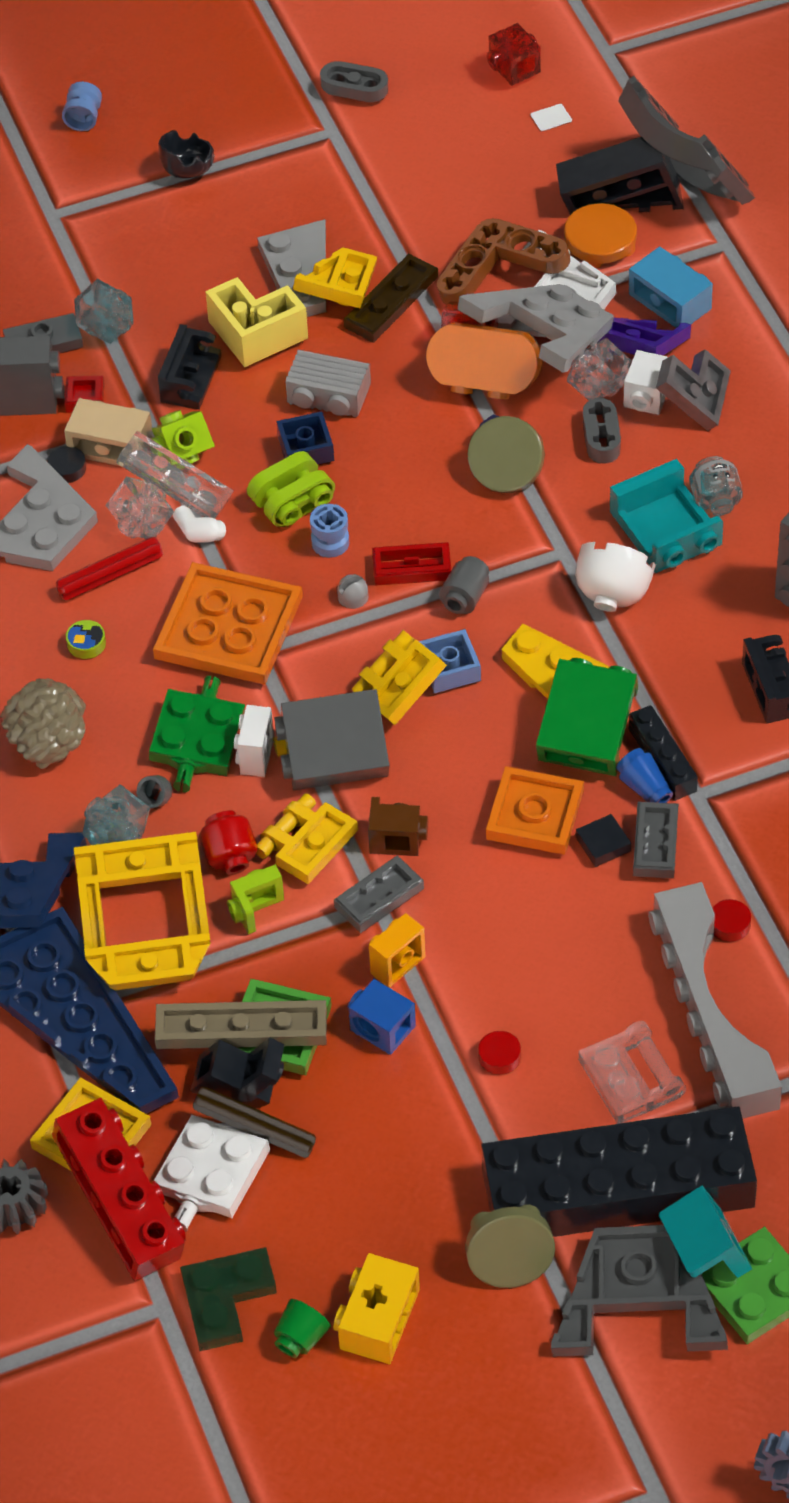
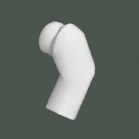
M186 505L176 508L173 512L174 520L186 538L191 542L208 543L220 541L226 534V526L221 520H216L212 517L196 518Z

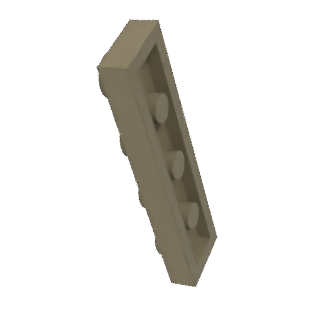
M326 1000L156 1004V1049L209 1048L218 1040H222L234 1047H258L268 1038L275 1039L285 1044L284 1046L327 1045Z

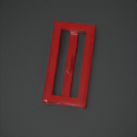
M449 542L372 547L375 586L446 581L451 572Z

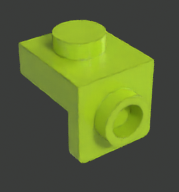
M276 864L265 869L253 870L246 876L231 881L232 899L227 900V906L235 923L242 922L248 935L256 932L254 912L284 900L282 875Z

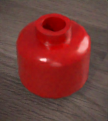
M226 810L213 814L205 820V826L200 831L199 839L210 867L217 870H225L227 874H235L249 867L248 862L255 857L258 851L248 819L245 816L236 815L235 811Z

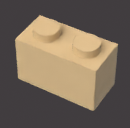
M82 398L78 399L64 430L66 445L80 449L84 453L85 459L138 470L150 446L151 438H153L150 412Z

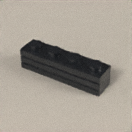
M652 705L630 713L628 729L640 748L645 753H651L669 789L673 792L672 797L674 801L697 792L698 776Z

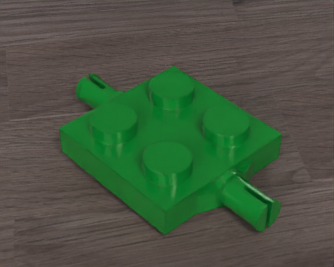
M210 675L204 678L201 694L168 689L149 750V761L168 764L178 770L173 787L179 792L182 783L183 792L190 790L194 773L208 772L227 776L234 753V738L240 732L239 718L241 714H245V704L216 698L221 681L215 676L212 685Z

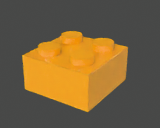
M407 913L399 919H394L384 932L375 935L369 943L370 973L389 988L426 957L424 927Z

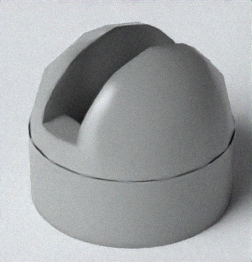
M356 574L343 577L337 587L339 603L350 609L359 608L366 604L369 598L366 581Z

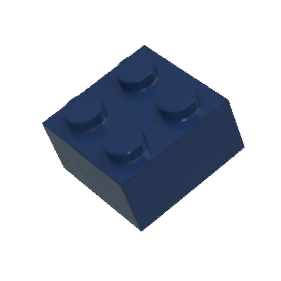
M322 411L276 421L277 435L284 458L296 452L305 451L317 464L334 461L333 443Z

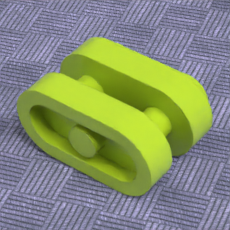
M305 451L296 452L259 472L253 477L247 487V495L258 507L264 508L265 516L277 527L292 525L299 518L312 512L316 507L328 504L332 500L335 491L334 481L324 471L318 470V464Z

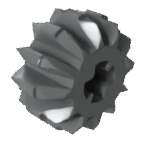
M4 1158L1 1163L0 1234L8 1226H12L13 1231L19 1234L21 1224L23 1223L35 1227L37 1222L36 1215L45 1214L47 1208L45 1201L48 1195L46 1183L42 1181L37 1168L27 1169L26 1163L22 1159L14 1167H10Z

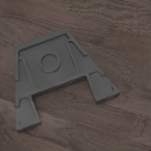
M664 1225L594 1229L576 1276V1286L571 1299L567 1300L564 1307L560 1328L557 1334L554 1333L551 1341L553 1357L593 1355L595 1313L686 1309L687 1351L728 1350L725 1330L721 1325L716 1307L708 1292L702 1274L693 1278L687 1272Z

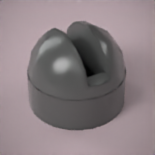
M151 775L144 777L138 783L137 797L143 806L156 808L165 805L170 800L173 789L171 783L165 777ZM161 788L157 800L153 799L157 795L159 789Z

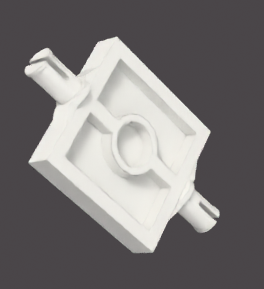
M191 1115L154 1180L160 1186L163 1195L174 1198L181 1204L174 1217L180 1221L185 1232L199 1211L215 1212L233 1218L270 1151L269 1142L267 1139L246 1133L228 1124L216 1123Z

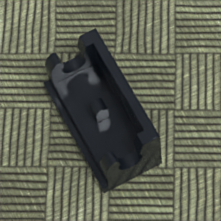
M179 325L158 375L160 401L162 403L200 410L221 359V349L204 346L200 341L214 343L215 335L207 331L187 328V325Z
M770 635L756 639L750 637L743 641L742 665L766 724L789 719V662L786 657V651L784 647L766 650L771 646L783 644L782 638L779 635Z

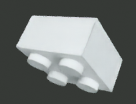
M247 705L245 714H241L239 718L240 734H236L234 738V749H237L235 762L239 764L241 775L265 777L274 737L271 707Z

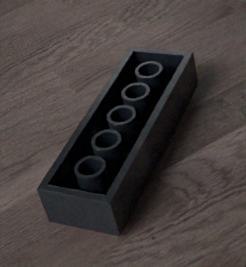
M740 1106L481 1143L482 1172L490 1212L505 1207L535 1206L549 1224L553 1237L591 1232L595 1228L625 1227L661 1221L659 1213L702 1185L721 1208L722 1212L755 1208L757 1178Z

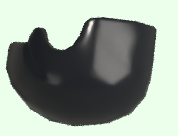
M172 130L162 135L158 142L159 155L163 167L172 176L193 178L204 174L212 166L215 157L214 149L209 141L200 139L196 133H192L188 139H183L176 130Z

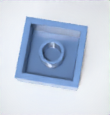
M466 629L419 641L447 665L431 683L434 693L481 681V665Z

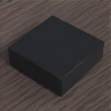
M612 814L576 829V839L595 867L631 852V842Z

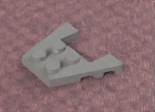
M561 284L467 294L460 296L458 303L459 311L481 324L509 314L551 339L552 341L541 345L539 358L563 373L571 368L574 359L579 360L584 356L587 346H594L612 328L614 315L602 309L598 303L586 300L574 293L572 288Z
M27 444L7 465L8 475L32 488L0 521V557H5L7 563L53 571L98 522L97 513L32 446Z

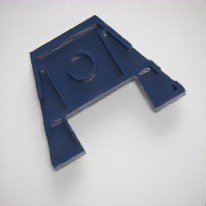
M85 832L49 833L46 861L30 862L18 860L12 863H0V928L41 927L60 894V885L64 878L70 877L75 869L74 847L87 845Z

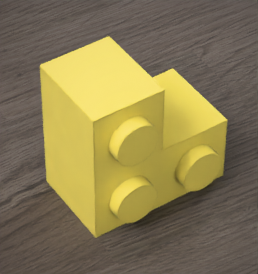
M238 277L205 291L209 323L244 367L308 339L306 307L288 285L258 299L253 297Z

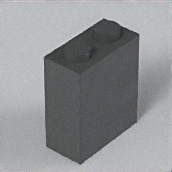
M50 335L0 337V416L57 414V399L64 398L63 376H56V373H60L59 351L52 350Z
M377 689L281 703V716L274 717L277 740H285L287 755H280L284 779L291 778L293 791L389 776L390 765Z

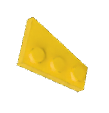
M525 624L518 628L501 649L502 660L531 688H537L547 699L549 698L559 658L565 660L581 658L595 666L610 667Z

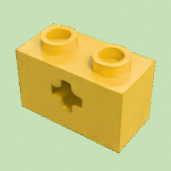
M368 1253L363 1267H356L349 1284V1293L352 1294L347 1306L341 1304L335 1316L333 1329L338 1331L339 1347L341 1350L391 1364L420 1290L418 1267Z

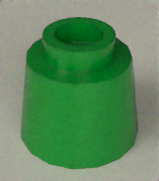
M290 1299L274 1330V1334L277 1337L274 1344L288 1356L297 1358L300 1353L308 1354L331 1328V1325L322 1314L311 1306L297 1299Z

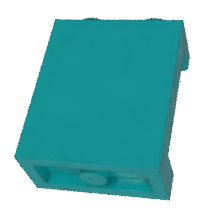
M674 459L610 487V513L638 551L648 556L647 563L649 565L652 562L656 564L655 573L669 567H676L685 560L702 553L711 552L716 547L722 545L723 520L720 516L710 518L684 485V467L678 459Z

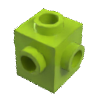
M177 410L160 417L162 424L151 428L154 437L151 438L153 450L159 459L163 458L164 463L177 462L178 467H183L200 460L198 453L215 447L202 411H194L182 415L181 410Z

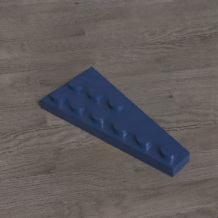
M63 907L48 913L41 927L16 928L0 936V1006L115 1097L145 1114L179 1098L177 1087L117 992L111 989L86 961L84 940Z

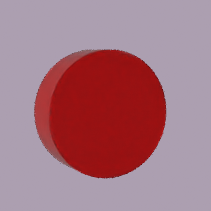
M726 899L719 901L712 907L715 914V937L723 941L734 942L741 940L749 933L751 912L744 903L738 900Z
M506 1031L488 1033L479 1043V1062L486 1071L492 1074L502 1075L512 1072L517 1068L521 1060L519 1040L513 1034Z

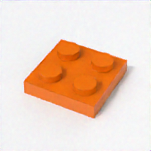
M505 766L486 827V840L565 855L584 792V781Z

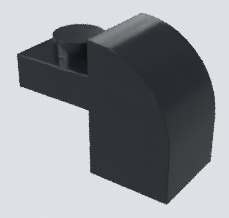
M268 1038L253 1051L247 1053L222 1040H218L199 1055L190 1091L197 1094L201 1087H207L253 1108L266 1106L270 1103L273 1086L280 1079L284 1069V1063L281 1062L285 1044Z

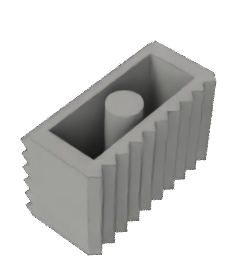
M297 350L295 360H293L288 376H286L287 402L290 405L294 403L300 408L313 409L316 407L318 410L330 411L335 415H352L357 417L371 385L370 364Z

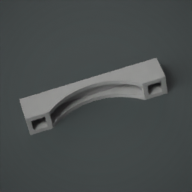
M699 882L654 893V910L648 912L650 927L654 936L660 935L663 941L661 953L665 967L667 969L673 968L676 976L674 978V989L677 999L680 1003L686 1002L689 1012H687L686 1017L689 1031L692 1037L699 1036L702 1044L699 1052L703 1068L706 1072L712 1071L716 1081L713 1082V1092L717 1105L719 1107L725 1106V1108L740 1106L742 1119L779 1110L782 1085L769 1052L748 1040L729 1023L718 1009L708 989L704 974V961L714 937L715 914L703 883Z

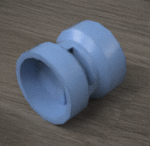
M76 82L68 89L67 102L63 108L62 119L73 130L88 131L96 124L98 109L102 102V93L97 86L89 82Z
M323 504L316 507L310 515L313 550L320 556L328 558L342 555L350 544L349 532L347 530V512L336 504Z

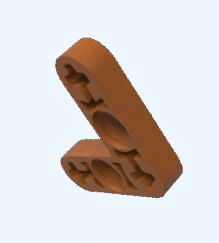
M486 219L476 226L437 281V288L443 303L448 306H458L460 296L474 294L499 258L544 273L555 274L569 266L571 262L566 242L561 238L500 219ZM518 243H531V245L524 250L519 251L514 249V247ZM472 258L482 259L476 266L469 267L465 265Z

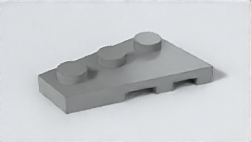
M326 220L257 237L258 249L277 290L288 285L306 307L307 317L326 312V299L293 290L297 274L302 273L305 276L313 272L315 263L326 259Z

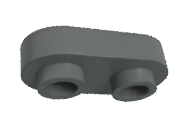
M334 61L326 64L320 71L321 87L330 95L365 102H376L388 94V76L378 68Z

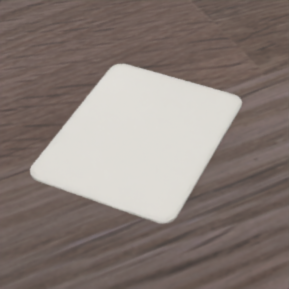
M562 104L530 114L541 131L572 121V118Z

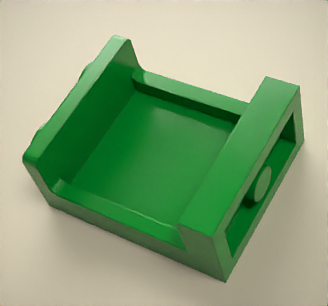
M559 658L536 742L538 761L617 776L618 770L616 766L620 761L619 751L633 697L637 696L639 689L637 674L621 666L605 668L595 666L581 658H572L570 660Z

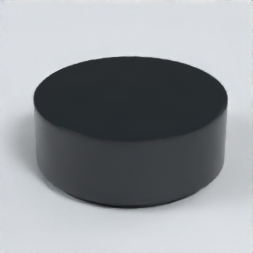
M61 446L53 450L48 456V463L67 483L79 480L86 472L85 455L76 447Z

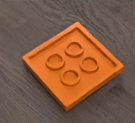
M192 562L153 648L154 659L266 685L303 598L302 587Z

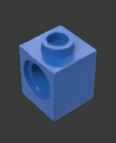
M373 979L364 990H358L348 1004L350 1031L390 1055L416 1027L415 1003L376 979Z

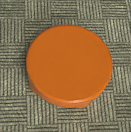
M604 203L586 205L574 211L565 223L564 240L570 252L581 259L582 262L585 260L596 269L600 268L603 263H610L624 257H629L635 252L637 239L635 220L627 211L618 206Z

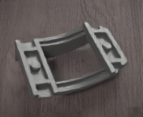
M635 76L627 81L618 102L640 136L654 149L670 158L677 175L703 191L739 201L742 205L749 203L755 198L745 178L705 134L700 138H696L680 131L677 122Z

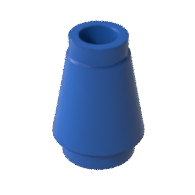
M637 748L626 754L617 764L616 769L620 773L619 779L645 801L667 803L672 798L673 792L669 789L651 753H645L641 748Z

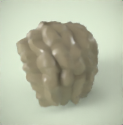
M38 678L36 681L26 684L21 691L14 694L7 701L0 715L3 718L1 725L3 729L8 730L6 737L9 743L16 744L17 751L23 754L26 760L36 762L37 767L44 769L51 763L60 762L66 758L70 751L75 750L81 744L85 734V722L82 716L85 712L86 704L77 692L66 684L49 678Z

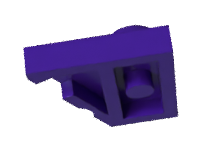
M614 317L612 328L596 344L605 346V349L611 352H626L635 355L636 351L640 350L663 356L690 339L691 324L680 323L679 327L673 331L657 329V321L631 320Z

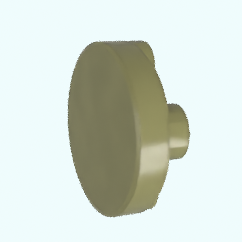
M500 416L488 420L476 430L469 443L468 463L474 477L482 485L496 492L513 493L528 489L540 474L544 464L545 451L542 437L530 424L516 417Z
M535 1206L505 1207L492 1212H480L472 1218L470 1223L471 1229L465 1242V1252L471 1271L482 1282L498 1288L520 1287L533 1282L549 1268L555 1254V1242L549 1224Z

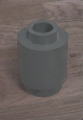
M472 556L464 557L461 561L455 563L439 592L440 600L449 611L456 614H468L475 609L489 583L488 566L482 560Z

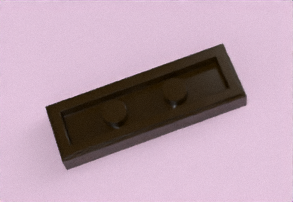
M408 253L364 298L361 308L355 307L344 318V328L374 343L438 278V268Z

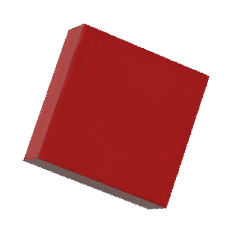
M103 375L66 377V413L73 412L79 398L104 402Z

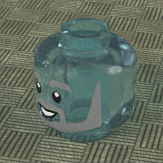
M712 456L699 461L689 476V484L695 504L702 507L707 513H712L715 516L726 515L734 509V506L743 497V488L736 466L722 457Z

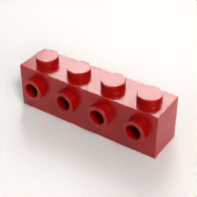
M100 1097L55 1118L52 1137L135 1282L180 1260L185 1245L184 1241H186V1234L180 1221L176 1217L170 1218L164 1207L165 1198L158 1183L154 1180L150 1182L143 1171L144 1161L138 1148L134 1144L129 1146L122 1134L124 1128L118 1113L113 1108L108 1110L103 1099Z

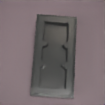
M74 313L3 329L4 337L50 335L52 350L59 351V353L83 347L82 336Z
M638 801L633 876L674 879L678 804Z
M397 855L334 899V908L362 933L424 889V880Z

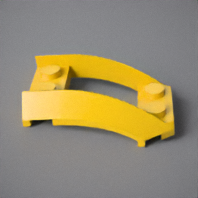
M196 832L74 847L85 959L97 974L115 991L190 981L195 976L211 944ZM182 879L188 927L187 936L106 946L101 888Z

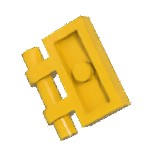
M404 630L393 641L389 639L382 647L384 652L370 668L366 666L359 673L361 678L351 689L353 692L377 689L381 715L393 725L398 723L447 666L437 655L418 640H414Z
M307 793L303 794L297 802L291 801L283 810L284 816L275 825H269L261 833V840L257 843L258 851L256 854L260 858L265 859L272 851L280 850L275 855L276 865L309 884L358 831V822L327 802L316 812L312 811L311 809L316 805V801ZM295 826L301 827L294 836L289 835Z

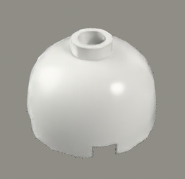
M596 542L582 544L576 563L575 576L577 584L584 595L594 601V607L607 612H615L617 607H628L643 598L652 581L656 566L654 562L650 565L646 564L647 555L630 547L607 542L605 550L594 549Z

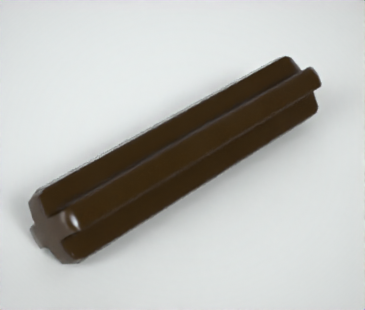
M207 1087L200 1088L193 1103L194 1110L246 1133L267 1139L269 1143L304 1158L310 1155L316 1142V1136L313 1133Z

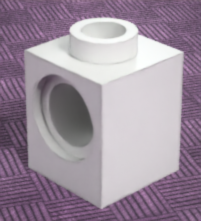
M640 350L636 351L624 380L623 407L640 412L660 414L666 397L656 389L662 360L668 358L667 356Z

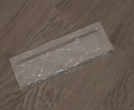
M136 431L121 451L116 461L123 468L203 517L216 519L234 492L231 488Z

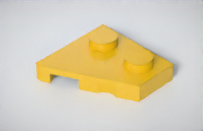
M342 247L332 253L330 258L322 259L315 263L313 272L306 276L302 273L297 274L293 290L331 300L343 306L361 308L375 270L377 256Z

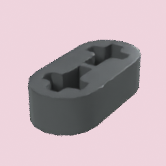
M605 398L589 400L583 407V430L587 454L589 458L597 463L606 464L613 462L619 457L621 450V435L616 407L614 403ZM596 415H602L604 423H598ZM599 438H606L607 447H601Z

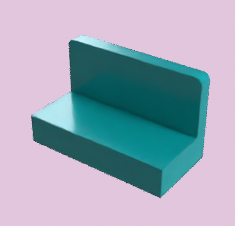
M703 1185L659 1213V1217L691 1277H697L722 1260L737 1278L753 1269L721 1208Z

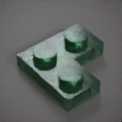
M266 1247L180 1267L199 1351L243 1342L235 1303L277 1293Z

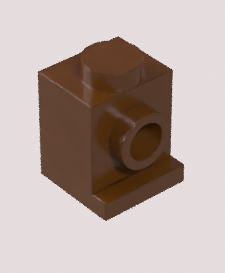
M372 797L368 826L370 854L418 856L420 840H427L428 816L420 815V806L404 803L380 804V797Z

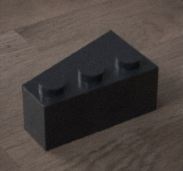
M642 137L556 164L560 195L570 215L583 206L597 203L611 204L622 209L638 208L639 212H650V206L672 205L673 210L684 209L679 178L670 158L654 149Z

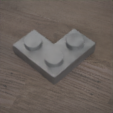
M706 349L694 356L691 369L677 357L671 355L662 360L656 389L708 431L719 424L731 370Z

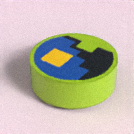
M81 620L72 624L66 632L69 652L81 659H90L101 654L106 646L103 627L92 620Z

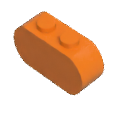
M459 322L451 323L439 329L432 336L426 352L427 365L431 374L440 384L451 385V392L473 394V389L487 390V397L496 399H509L510 394H517L532 385L540 374L543 362L539 358L540 346L529 332Z

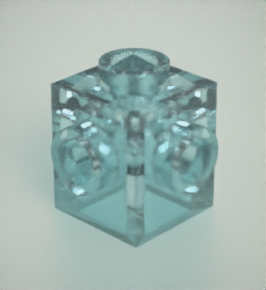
M96 279L74 299L76 326L85 330L91 336H96L109 344L121 334L126 333L133 325L132 298L124 291L117 290L99 279Z
M120 784L103 798L96 797L87 806L84 812L86 819L82 835L87 838L91 845L141 839L145 831L150 807Z

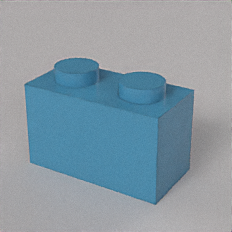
M660 246L629 268V295L675 328L679 327L680 323H694L712 309L713 283L705 275L696 272L683 263L678 256L670 254Z

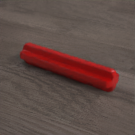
M156 537L145 539L56 581V589L63 600H70L163 556L162 546Z

